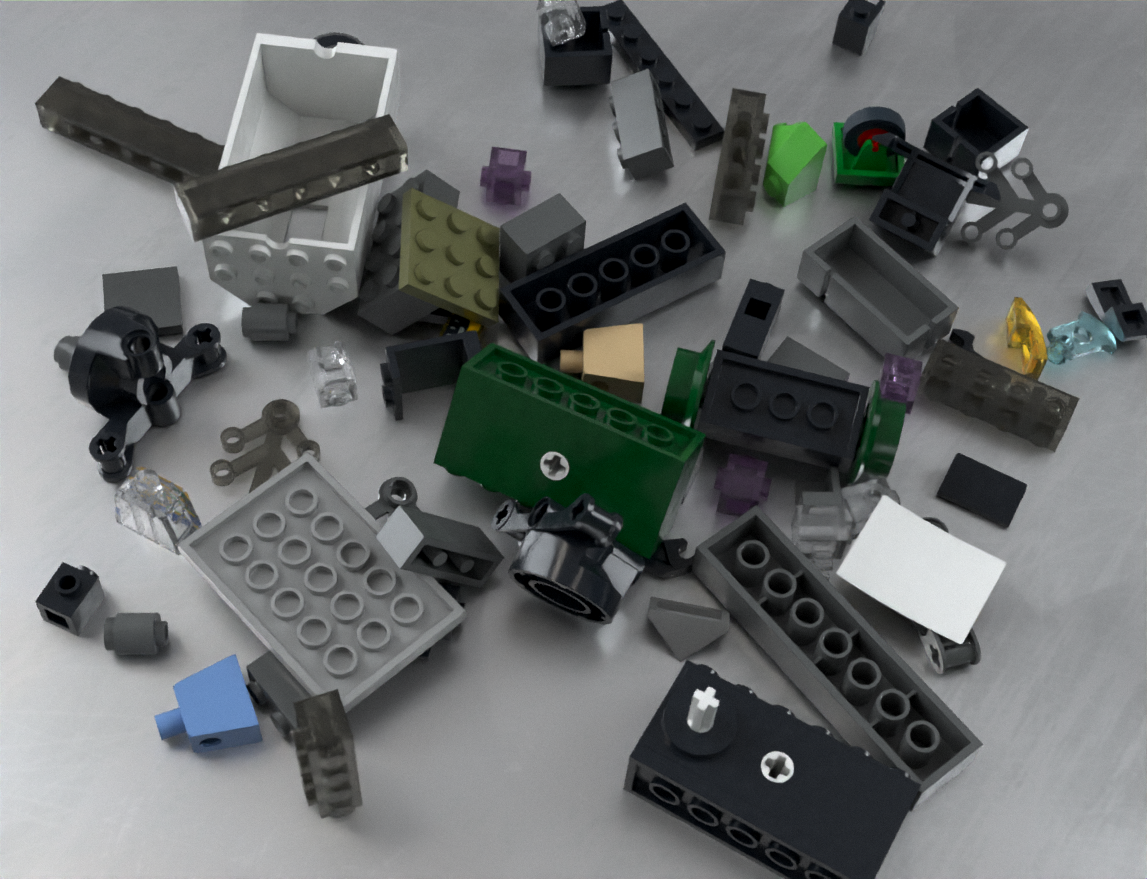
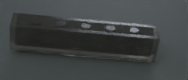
M61 76L36 101L35 106L43 128L210 200L225 145L217 144L196 132H189L175 126L168 120L156 118L138 107L128 106L115 100L110 95L100 94L86 88L79 82H72Z
M390 114L341 130H335L311 140L296 143L271 153H265L234 165H228L213 172L188 178L185 181L173 184L179 212L193 241L197 242L408 171V148Z

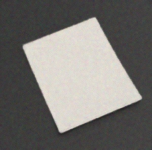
M883 495L836 573L853 586L898 613L954 642L962 644L1005 569L1007 562L943 531L904 508L888 496Z

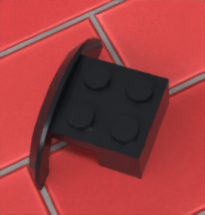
M892 133L878 134L872 138L876 143L907 160L891 190L885 188L869 221L935 255H938L971 192L993 201L999 202L1001 200L997 184L957 168Z

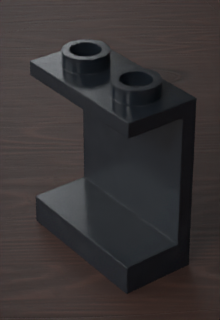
M472 330L385 347L386 363L380 364L383 381L381 389L385 407L393 408L396 421L403 420L402 394L457 383L461 367L482 350L477 331Z

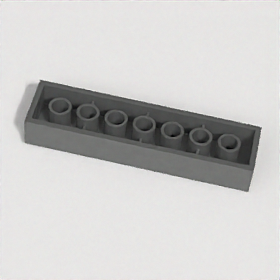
M757 505L696 547L691 568L692 572L850 746H857L866 750L872 755L874 760L889 768L896 767L904 770L912 777L913 781L921 784L909 809L910 812L973 762L983 743Z

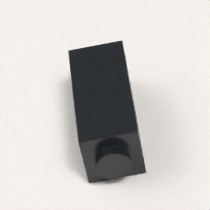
M750 278L724 340L722 351L761 360L780 312L785 290L775 287L770 283Z

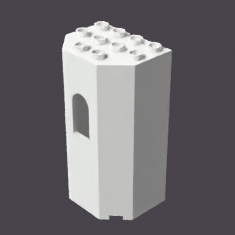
M256 33L201 230L211 281L250 306L253 303L289 304L291 311H297L301 314H325L358 297L400 102L398 49L338 42L334 48H324L318 44L316 39ZM294 206L327 210L320 241L290 237V240L285 243Z

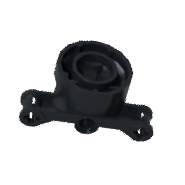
M119 305L105 310L90 323L82 334L71 357L68 381L71 394L80 404L109 419L106 425L89 443V452L92 458L98 462L97 469L100 477L104 480L118 482L128 477L133 470L135 444L152 425L167 426L179 418L181 407L177 396L191 380L218 371L225 365L227 354L224 347L219 344L221 342V334L215 325L200 323L193 326L180 342L172 348L160 343L158 327L150 316L131 307Z
M587 493L579 496L567 508L550 497L545 496L535 504L530 513L520 510L517 502L508 499L502 503L492 519L491 527L494 531L507 533L518 540V546H520L508 570L509 577L519 587L537 599L571 616L588 622L603 625L611 624L627 591L637 582L645 567L643 557L615 540L623 525L622 515L617 512L609 513L595 504L594 497Z

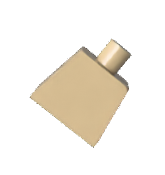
M643 323L586 329L583 331L582 350H560V372L582 373L583 382L627 401L642 403L645 383Z

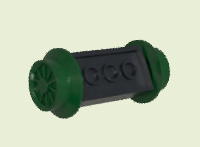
M711 340L701 353L680 347L677 348L660 415L694 429L698 411L701 408L697 431L706 434L705 438L828 469L830 466H838L840 472L847 473L848 471L847 485L853 486L863 473L885 479L888 477L902 433L906 403L883 398L879 380H874L871 387L718 349L709 379L707 375L716 340Z

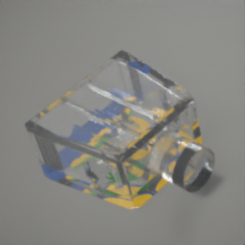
M142 466L136 467L114 496L115 519L117 523L178 556L181 553L177 544L202 526L187 491L159 476L152 469H146Z

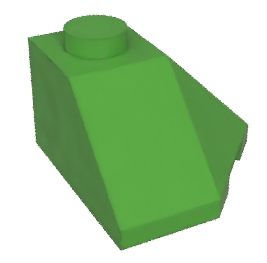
M797 122L793 125L778 123L773 126L763 186L768 195L774 197L783 207L790 205L817 189L828 144L806 122Z

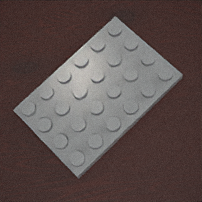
M309 452L177 544L184 558L335 722L466 619V610L432 576L399 568L376 538L383 526Z

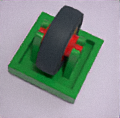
M880 106L867 107L853 113L847 118L845 123L834 122L832 128L834 182L836 184L889 187L894 185L905 164V160L903 157L876 143L872 138L878 134L892 133L905 140V123L899 113L890 108Z

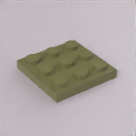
M410 188L403 194L399 291L490 328L499 322L500 228L414 188Z

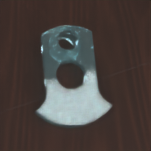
M1081 311L1077 321L1049 330L1047 338L1050 345L1046 347V356L1051 363L1061 365L1067 359L1070 361L1098 351L1113 355L1117 349L1115 338L1100 320ZM1074 333L1080 334L1083 337H1085L1088 343L1082 342L1079 339H1077Z

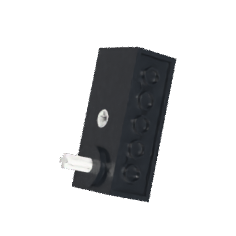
M687 660L629 756L623 789L784 879H875L921 784L913 781L912 777L904 770L896 767L889 768L874 760L872 755L866 750L857 746L850 747L835 739L827 729L818 725L811 726L799 720L788 708L781 705H771L758 698L750 688L741 684L734 685L719 677L718 673L711 667L704 664L697 665Z

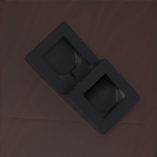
M1122 279L1091 283L1084 290L1101 321L1119 340L1123 342L1147 338V312L1142 302L1132 304Z

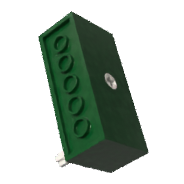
M491 342L461 367L433 463L444 467L448 473L454 476L466 477L480 483L485 490L500 492L515 499L518 504L527 508H533L545 496L550 497L567 508L579 496L587 493L594 497L595 504L609 513L617 512L622 515L623 525L615 540L636 554L650 559L673 527L706 434Z

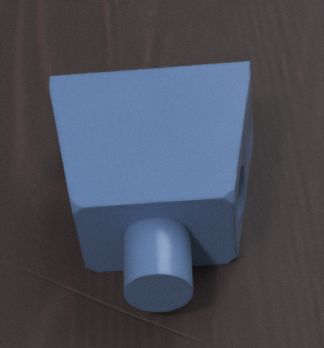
M236 654L177 682L173 689L179 708L154 716L161 740L187 732L194 753L209 752L263 741L259 723Z

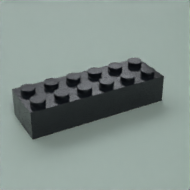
M685 202L499 288V316L530 359L545 364L559 357L560 350H574L582 346L583 331L586 329L626 325L721 279L726 251Z

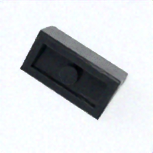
M957 453L937 495L1008 528L1028 485L970 457Z

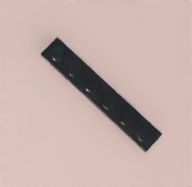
M617 0L604 5L606 6L609 26L608 33H610L611 44L634 73L649 68L660 88L664 113L691 148L696 151L723 140L725 130L623 0Z

